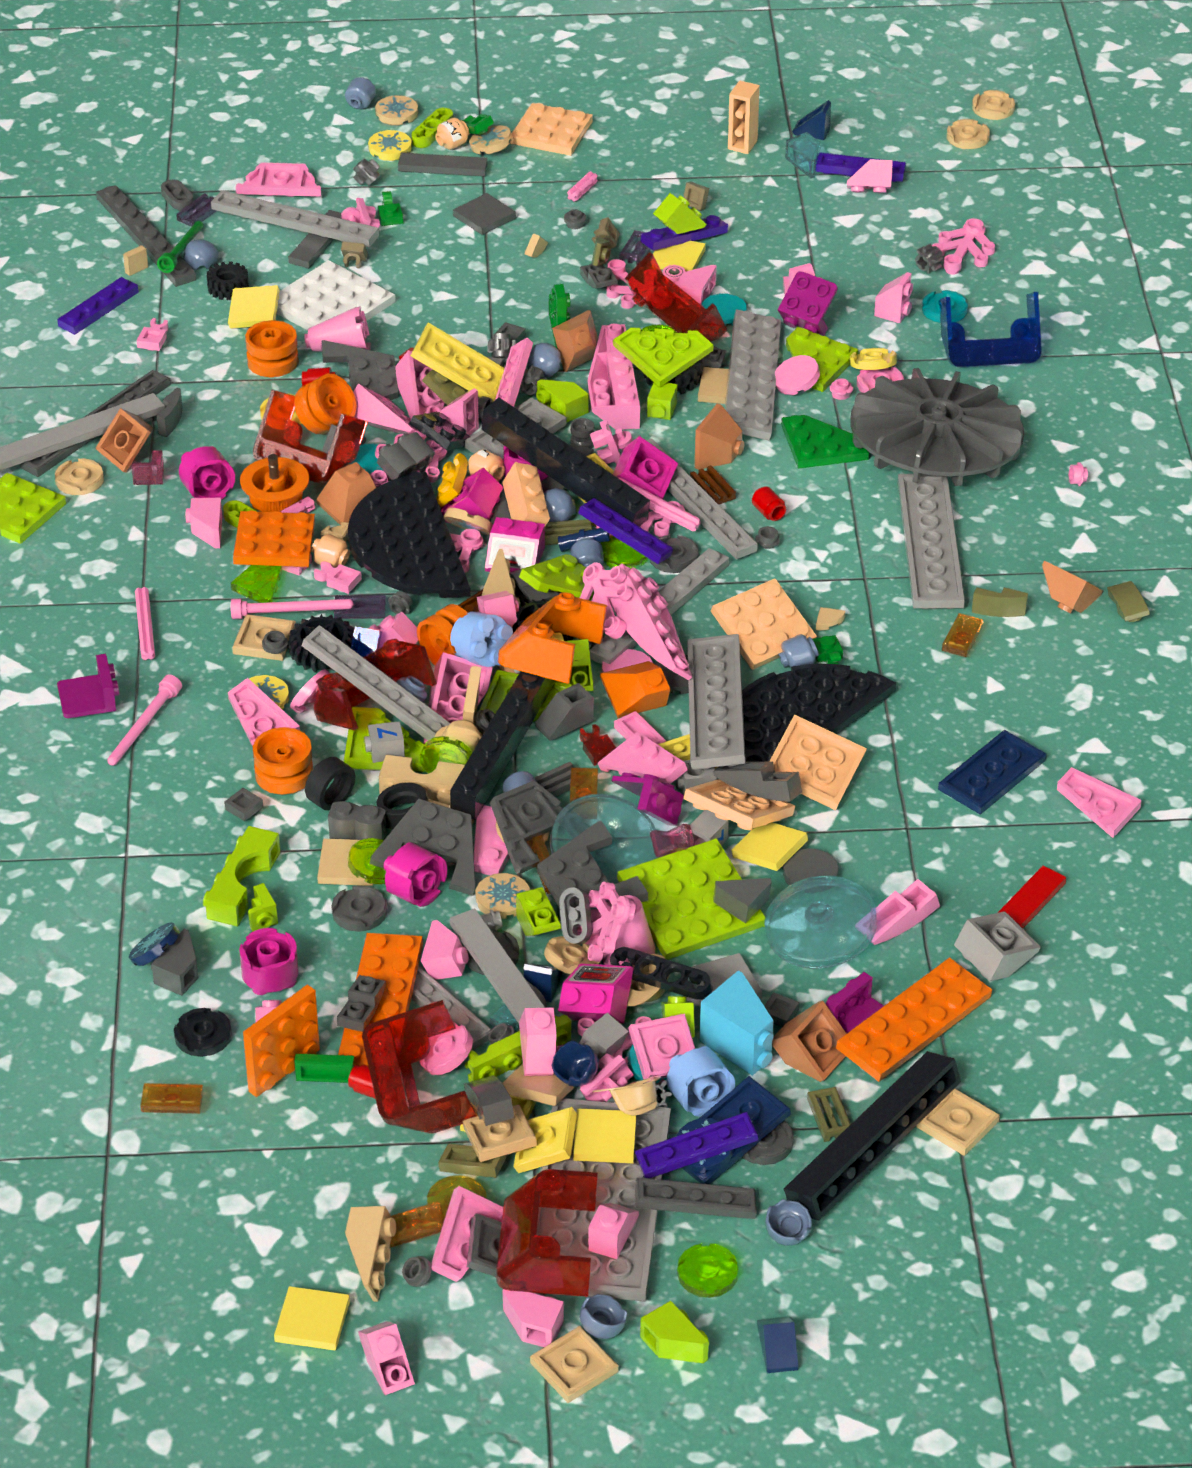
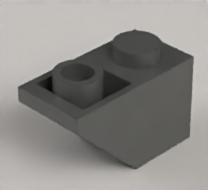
M579 683L556 693L535 722V727L551 741L594 721V697Z
M186 929L180 932L176 942L171 946L168 945L163 954L153 960L151 965L154 984L181 996L198 979L196 956L189 930Z

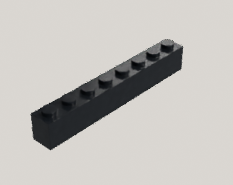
M498 397L483 410L482 431L586 502L595 498L639 527L648 520L650 500L509 403Z
M522 671L519 673L450 789L451 809L470 814L471 819L476 820L556 680Z
M927 1051L784 1188L787 1200L799 1202L808 1209L811 1219L819 1221L961 1083L955 1058Z

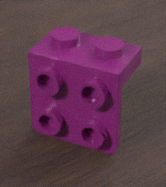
M802 271L797 272L778 308L783 322L792 328L798 326L825 336L828 327L823 317L838 287L833 282Z
M106 653L96 655L98 675L58 681L57 687L65 718L116 711L115 696H119L117 680L112 681V679L116 678L114 664H108Z
M624 772L622 776L612 777L613 783L640 796L638 810L667 825L677 826L684 795L674 790V785L659 782V777L650 774H644L643 778H640L637 775Z
M865 972L857 978L851 979L837 994H832L825 1003L846 1034L884 1006L871 997L873 977Z

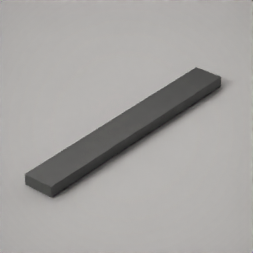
M151 370L85 417L152 393L157 395L171 385L170 378L155 370ZM94 438L21 463L20 468L39 477Z

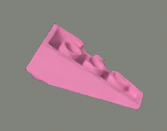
M408 350L395 366L398 388L410 419L414 415L424 413H441L445 402L422 381L432 369L411 357L412 351Z
M361 384L357 385L353 391L357 404L356 413L352 418L354 422L359 425L364 422L370 426L400 434L417 432L423 440L426 439L427 436L409 424L411 419L405 416L404 412L391 400Z
M443 652L434 669L428 707L449 723L457 720H463L470 668L472 666L481 667L478 706L488 691L493 667L476 665L464 658ZM424 738V745L436 748L432 743H430L428 740Z

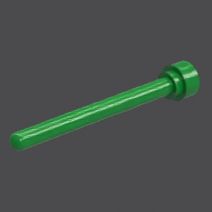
M196 221L170 253H163L159 257L157 266L160 271L170 273L177 266L178 256L203 228L202 221Z

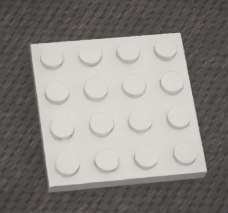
M328 260L279 292L276 314L306 330L358 306L362 307L361 311H364L366 320H369L395 303V294Z

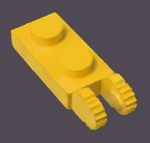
M461 453L455 456L454 463L448 461L443 466V480L437 489L439 492L436 498L441 507L460 494L468 470V459Z

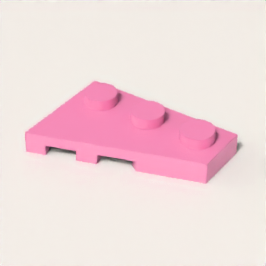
M248 678L228 692V699L252 746L258 736L273 728L288 727L300 731V726Z
M638 731L598 762L601 771L609 772L611 769L618 771L620 775L625 772L640 776L641 778H643L644 774H650L659 777V782L668 784L674 782L688 770L685 762Z
M1072 767L1057 784V790L1112 838L1141 808L1142 800Z
M486 805L483 806L476 819L473 858L474 872L490 876L502 873L510 856L505 843L497 834L496 818L490 806Z
M458 1186L455 1188L431 1263L432 1271L455 1282L460 1280L469 1269L467 1267L471 1221L474 1215L477 1213L502 1222L511 1211L463 1187Z

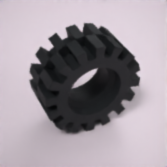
M229 261L228 264L221 262V265L214 264V268L210 267L209 271H207L209 294H212L214 298L219 296L220 300H223L224 297L227 300H231L230 297H232L233 289L248 288V271L245 269V266H240V263L237 262L233 265V262Z

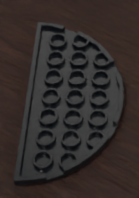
M426 471L412 472L409 475L382 484L368 493L357 504L348 523V544L357 564L361 568L365 567L370 571L374 579L393 589L419 596L423 592L439 594V598L471 596L470 585Z
M822 663L792 666L791 671L780 674L772 672L755 680L742 690L745 762H769L794 715L838 734L896 691V682L872 671H868L865 674L850 670L848 665Z

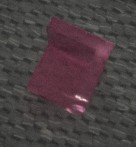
M153 450L151 462L132 463L133 485H163L164 461L162 450Z
M682 824L669 831L653 830L650 832L657 858L695 846L689 824Z

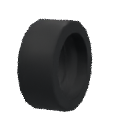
M328 757L315 766L307 779L305 786L306 797L323 810H330L333 802L345 801L350 795L356 779L354 769L337 757ZM334 778L332 784H331V785L329 786V788L327 789L329 783H330V782L332 781V779Z
M415 783L395 784L384 789L378 796L377 806L386 810L387 828L393 830L411 807L402 810H392V808L404 803H415L418 799L428 801L426 790L421 785Z

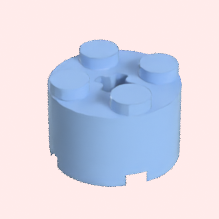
M474 611L468 612L467 615L463 618L460 617L455 622L451 631V646L455 647L456 653L454 654L476 665L485 667L500 665L498 663L499 650L512 636L513 629L510 625H507L504 619L497 615Z
M708 1046L690 1050L683 1055H676L669 1062L670 1069L667 1074L668 1089L681 1106L694 1116L701 1117L735 1088L733 1075Z

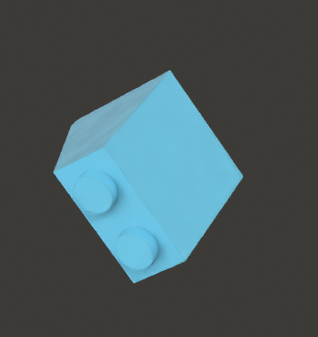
M738 970L701 1001L700 1042L752 1076L761 1068H766L772 1060L773 1019L744 974Z

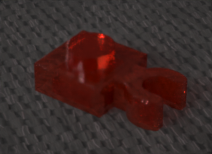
M596 724L592 725V733H586L583 728L580 729V740L583 742V750L594 766L598 765L599 761L616 749L607 734L600 736V728Z

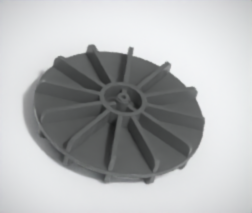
M919 368L913 369L911 379L892 381L885 376L877 377L874 388L866 393L861 392L857 394L850 416L853 444L857 448H865L875 456V467L882 469L886 466L894 465L912 471V482L914 483L919 482L922 474L950 476L955 486H962L963 476L984 473L990 478L999 476L1001 466L1010 460L1018 458L1024 440V428L1020 420V408L1017 405H1007L999 399V389L997 386L992 384L979 389L960 383L961 372L955 371L951 381L924 378Z

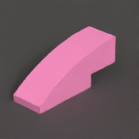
M917 879L901 894L894 891L855 926V929L873 945L890 940L914 927L938 909L940 903L937 894Z

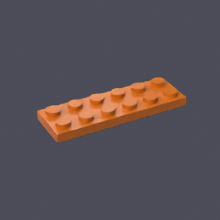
M366 934L356 979L359 975L370 976L386 981V987L376 1012L364 1032L344 1028L338 1055L354 1056L355 1066L365 1064L389 1072L391 1076H394L423 948L422 936Z
M949 957L837 1041L836 1049L880 1082L991 997L992 989Z

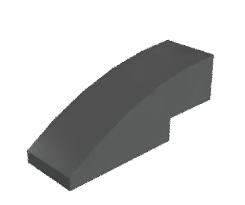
M746 762L736 766H719L713 771L714 776L726 784L760 798L791 802L802 793L799 772H775L773 762Z
M496 1076L464 1083V1089L479 1119H483L486 1126L514 1118L511 1097Z

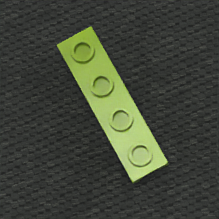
M565 1014L560 1017L555 1016L556 1046H560L571 1041V1020ZM520 1031L489 1045L487 1052L481 1055L471 1050L468 1055L470 1060L465 1062V1068H469L471 1071L468 1074L469 1082L489 1076L497 1077L522 1065Z

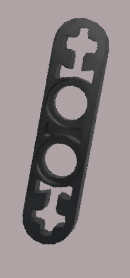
M628 947L618 948L610 956L611 965L632 967L635 965L632 980L696 1000L705 999L713 991V983L710 976L702 970ZM626 958L629 959L630 963L623 962L622 965L619 964V961H625ZM653 964L656 966L653 973H642V969L646 965ZM673 972L681 973L680 979L676 982L667 981L669 974Z

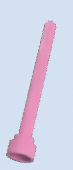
M231 599L232 619H243V616L249 613L351 609L354 606V602L351 599L248 603L242 599Z
M166 675L159 683V693L108 757L109 765L114 766L120 761L164 702L175 697L180 692L182 683L177 677Z

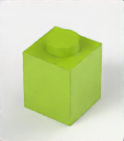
M653 383L647 397V417L671 420L677 405V384L666 383L659 387Z

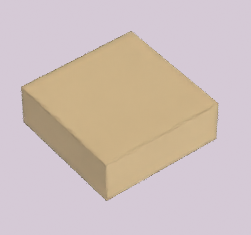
M142 245L123 254L125 273L129 276L148 268L147 251Z

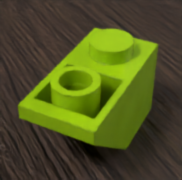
M669 193L653 213L676 234L701 229L707 225L700 219L702 214L693 206L689 208L690 203L681 195L677 198Z
M542 379L537 381V400L565 416L566 423L589 413V394L575 382Z
M588 639L565 641L575 644L569 684L573 686L579 683L587 691H594Z
M543 887L516 893V917L525 936L561 929V924Z
M668 996V1002H661L662 1018L685 1014L691 1036L695 1038L693 1002L687 1001L685 996Z
M672 1301L641 1317L640 1338L659 1358L702 1364L708 1361L709 1339L703 1330H698L690 1322L687 1313L683 1309L679 1310Z

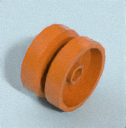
M276 320L262 321L254 324L247 330L245 334L248 368L253 373L263 377H280L296 369L299 363L297 334L290 324Z
M328 373L301 387L295 394L294 401L296 414L300 422L309 431L322 435L329 432L331 425L339 427L352 420L357 406L355 395L350 385L338 375Z
M449 604L418 624L417 638L420 647L435 666L443 652L456 656L454 654L456 653L455 647L451 646V631L455 622L468 613L458 605Z
M288 727L273 728L258 736L252 746L255 778L258 785L270 793L281 795L292 794L304 789L307 779L313 770L312 747L308 736L295 728Z

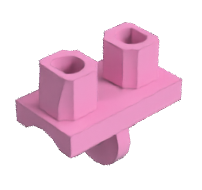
M357 197V207L346 208L341 214V218L344 220L380 227L379 219H374L376 215L375 207L366 206L363 198Z
M607 420L600 422L602 429L591 433L590 436L595 449L608 444V447L597 451L598 456L606 464L615 462L617 465L621 457L619 449L624 450L633 441V437L630 432L622 431V429H617L615 431L616 434L613 436Z
M608 1053L599 1061L601 1071L594 1076L592 1081L582 1085L580 1088L583 1096L588 1101L607 1102L612 1098L609 1090L593 1091L623 1087L628 1084V1080L633 1076L624 1058L620 1055L615 1058Z

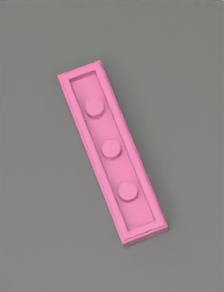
M525 338L511 347L495 398L496 400L500 397L513 407L533 345L529 338Z

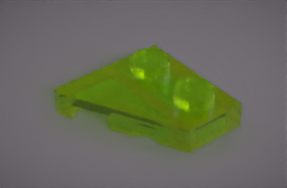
M251 565L231 582V590L258 603L273 602V595L277 592L278 581L281 579L282 566Z

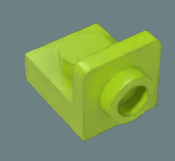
M264 883L253 886L255 897L251 899L253 908L248 910L252 932L278 924L276 903Z

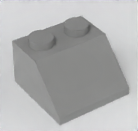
M1006 912L967 919L954 944L963 957L969 960L980 971L981 975L989 981L1011 976L1038 953L1041 948Z

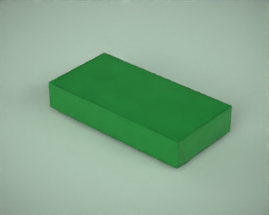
M295 1055L296 1081L348 1083L350 1072L355 1066L354 1056Z

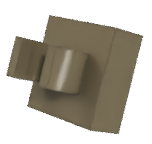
M690 181L686 183L683 197L690 203L689 207L693 206L700 211L705 210L710 188Z
M609 217L600 221L599 228L594 231L596 237H593L592 241L595 244L596 238L604 234L611 236V249L617 246L620 234Z
M342 241L341 252L344 257L345 267H348L350 260H356V268H360L362 265L361 261H367L368 252L365 244Z

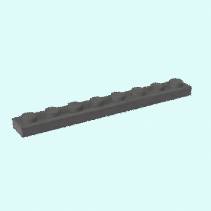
M116 185L96 191L97 200L139 246L142 245L146 248L148 257L156 265L157 260L163 253L171 252L173 247ZM180 255L177 258V266L170 273H164L175 287L196 280V272Z

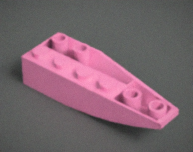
M625 324L601 326L587 380L592 412L603 421L607 420V423L615 430L640 429V403L633 365L629 359L613 346V339L626 331Z
M621 564L618 567L626 572V577L622 583L631 587L633 592L627 601H622L619 598H608L617 617L626 623L627 632L650 656L673 672L690 680L692 674L689 669V663L686 660L672 616L667 609L668 603L658 592V584L651 577L646 578L642 576L636 568L630 569ZM602 581L604 587H617L620 585L613 581Z

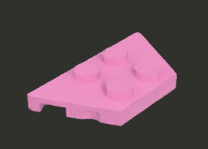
M260 163L254 171L246 176V181L243 184H236V194L286 195L288 197L321 196V187L315 184V178L309 173V169L305 164Z

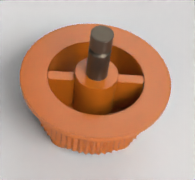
M270 454L268 458L251 463L243 470L240 476L241 488L249 496L252 507L262 512H282V510L294 503H300L302 492L309 483L308 471L301 463L289 458L278 457L276 454Z

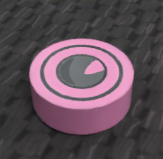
M678 265L667 266L663 269V277L670 280V285H674V282L679 280L685 269Z

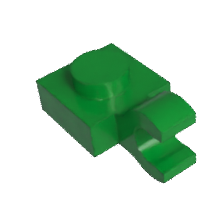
M480 114L477 117L469 115L463 120L469 129V133L477 135L487 132L489 130L488 127L494 123L490 115Z
M391 191L382 192V205L378 206L381 226L403 224L400 203L393 204Z
M836 635L812 639L819 654L816 656L818 662L826 661V664H838V661L843 659V649Z

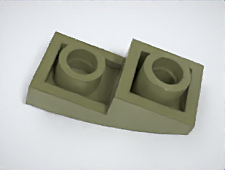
M602 234L596 238L592 257V264L594 266L606 264L609 260L611 236Z
M1132 581L1107 587L1109 597L1116 604L1118 614L1125 622H1136L1141 620L1143 616L1150 615L1142 595Z
M976 587L973 593L972 613L995 617L1025 616L1028 593L1005 587L1001 593Z

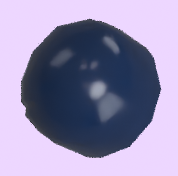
M570 1041L560 1047L553 1056L551 1067L554 1074L563 1083L573 1087H581L592 1081L598 1072L600 1060L595 1050L589 1045H581L576 1041Z

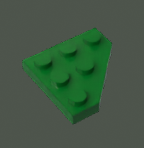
M555 284L548 296V314L551 328L570 320V313L567 312V307L571 305L570 294L565 293L563 284ZM553 333V338H554V342H555V347L557 348V344H556L555 337H554V333Z
M807 415L781 417V426L798 469L869 460V452L865 448L854 446L853 434Z

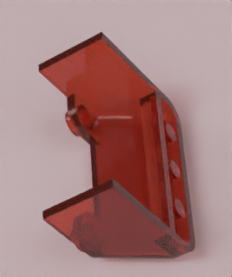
M651 252L624 278L634 295L632 300L641 308L645 306L676 333H688V330L698 331L712 342L721 338L727 332L717 307L712 303L705 309L662 273Z
M272 389L253 447V456L256 461L268 458L270 454L295 460L307 469L310 481L320 484L328 482L335 471L354 462L368 421L341 413L328 454L300 444L303 434L302 427L298 422L291 420L295 410V396Z
M391 639L386 641L383 647L363 657L395 682L402 677L413 676L426 685L434 686L437 684L425 646ZM337 672L324 675L317 685L313 711L317 721L356 730L358 726L352 707L357 706L370 697Z
M443 1000L373 1022L362 1033L378 1112L383 1121L389 1125L432 1134L461 1125L466 1119L477 1117V1113L465 1090L420 1105L411 1063L420 1061L429 1054L431 1048L429 1037L456 1029L455 1023Z
M546 1169L505 1198L496 1272V1282L502 1289L518 1292L588 1297L591 1258L560 1255V1244L556 1239L536 1234L539 1207L595 1211L598 1173Z

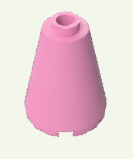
M354 307L308 328V333L304 334L307 348L311 347L312 351L322 352L321 340L371 350V342L366 343V338L370 334L365 313L361 311L362 307Z
M624 895L629 900L634 901L635 913L630 923L625 922V924L621 925L615 943V950L621 947H628L644 953L654 954L655 944L641 901L635 896ZM603 954L602 962L604 965H611V954ZM626 958L625 961H619L620 965H622L623 962L630 963L628 958Z

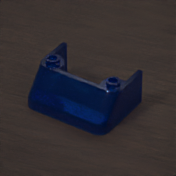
M1038 292L1026 295L1028 318L1017 319L1011 324L1010 338L965 340V331L962 325L952 322L950 297L940 299L941 337L949 363L954 367L1028 364L1037 361L1042 352Z

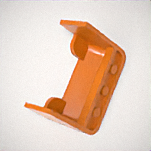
M560 593L524 620L500 648L498 663L507 668L569 684L575 644L554 639L553 634L554 632H560L564 635L588 639L590 642L601 644L607 605L578 598L571 593Z

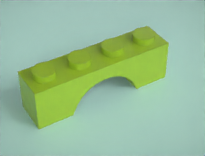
M248 826L243 836L240 835L238 837L233 853L228 854L224 868L216 874L214 885L204 895L203 906L206 907L207 919L238 927L249 908L247 888L241 885L240 882L250 874L271 870L280 854L279 833Z

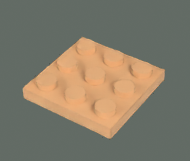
M532 103L512 132L513 139L510 141V144L571 156L592 124L593 115L582 111L566 110L562 107Z
M775 578L715 604L711 609V613L727 635L739 634L740 654L752 670L778 659V653L782 652L781 644L785 640L799 634H803L807 638H817L814 631Z
M794 715L769 762H773L775 772H799L802 788L801 794L836 810L867 748Z
M720 779L687 788L683 798L693 803L695 808L714 812L717 818L738 823V827L745 830H753V828L765 826L768 823L781 821V819L793 816L795 805L791 803L760 798L742 792Z

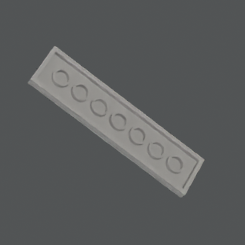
M736 309L733 321L725 410L741 428L743 435L770 440L781 320L771 316H763L750 311Z
M898 474L897 482L913 608H964V593L947 476L922 474L919 482L914 483L912 482L913 474Z
M739 634L688 639V663L692 678L688 680L690 761L692 770L745 764Z

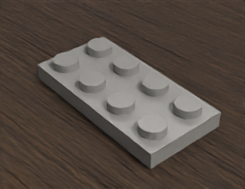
M532 397L516 407L517 410L552 434L566 425L565 416ZM480 430L465 440V448L474 454L482 449L489 450L500 456L504 462V445L484 431Z

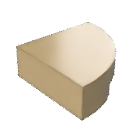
M533 234L526 248L525 255L533 258L538 257L545 250L548 242L541 236Z
M342 522L341 526L332 528L328 526L321 531V538L326 534H331L346 542L348 539V523Z
M820 607L816 630H829L831 626L840 625L845 619V610Z

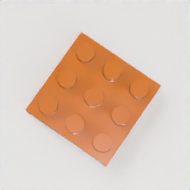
M240 511L233 564L309 567L315 514L304 512Z
M308 984L243 1031L248 1091L255 1097L271 1089L275 1083L295 1070L296 1054H316L320 1050L316 990Z

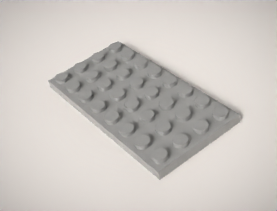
M563 1098L556 1106H552L551 1113L573 1107L576 1113L577 1109L619 1110L616 1103ZM656 1107L653 1110L636 1115L633 1163L573 1161L574 1131L571 1158L542 1166L523 1276V1290L581 1296L601 1294L609 1295L613 1299L646 1302L658 1210L636 1208L635 1181L637 1177L644 1178V1175L636 1159L635 1151L668 1139L671 1108ZM663 1174L650 1179L662 1180ZM614 1203L639 1211V1216L618 1259L588 1251L589 1225L601 1204Z

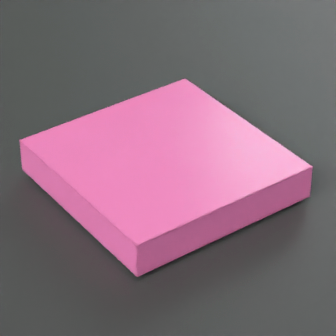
M685 1014L631 1024L628 1027L643 1079L649 1078L650 1075L661 1076L660 1079L667 1078L670 1060L676 1055H683L695 1049Z

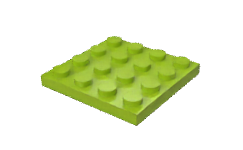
M717 838L618 871L617 873L619 882L638 876L647 890L648 901L641 903L652 938L662 956L667 960L766 926L767 919L761 909L744 923L714 903L715 881L742 880Z

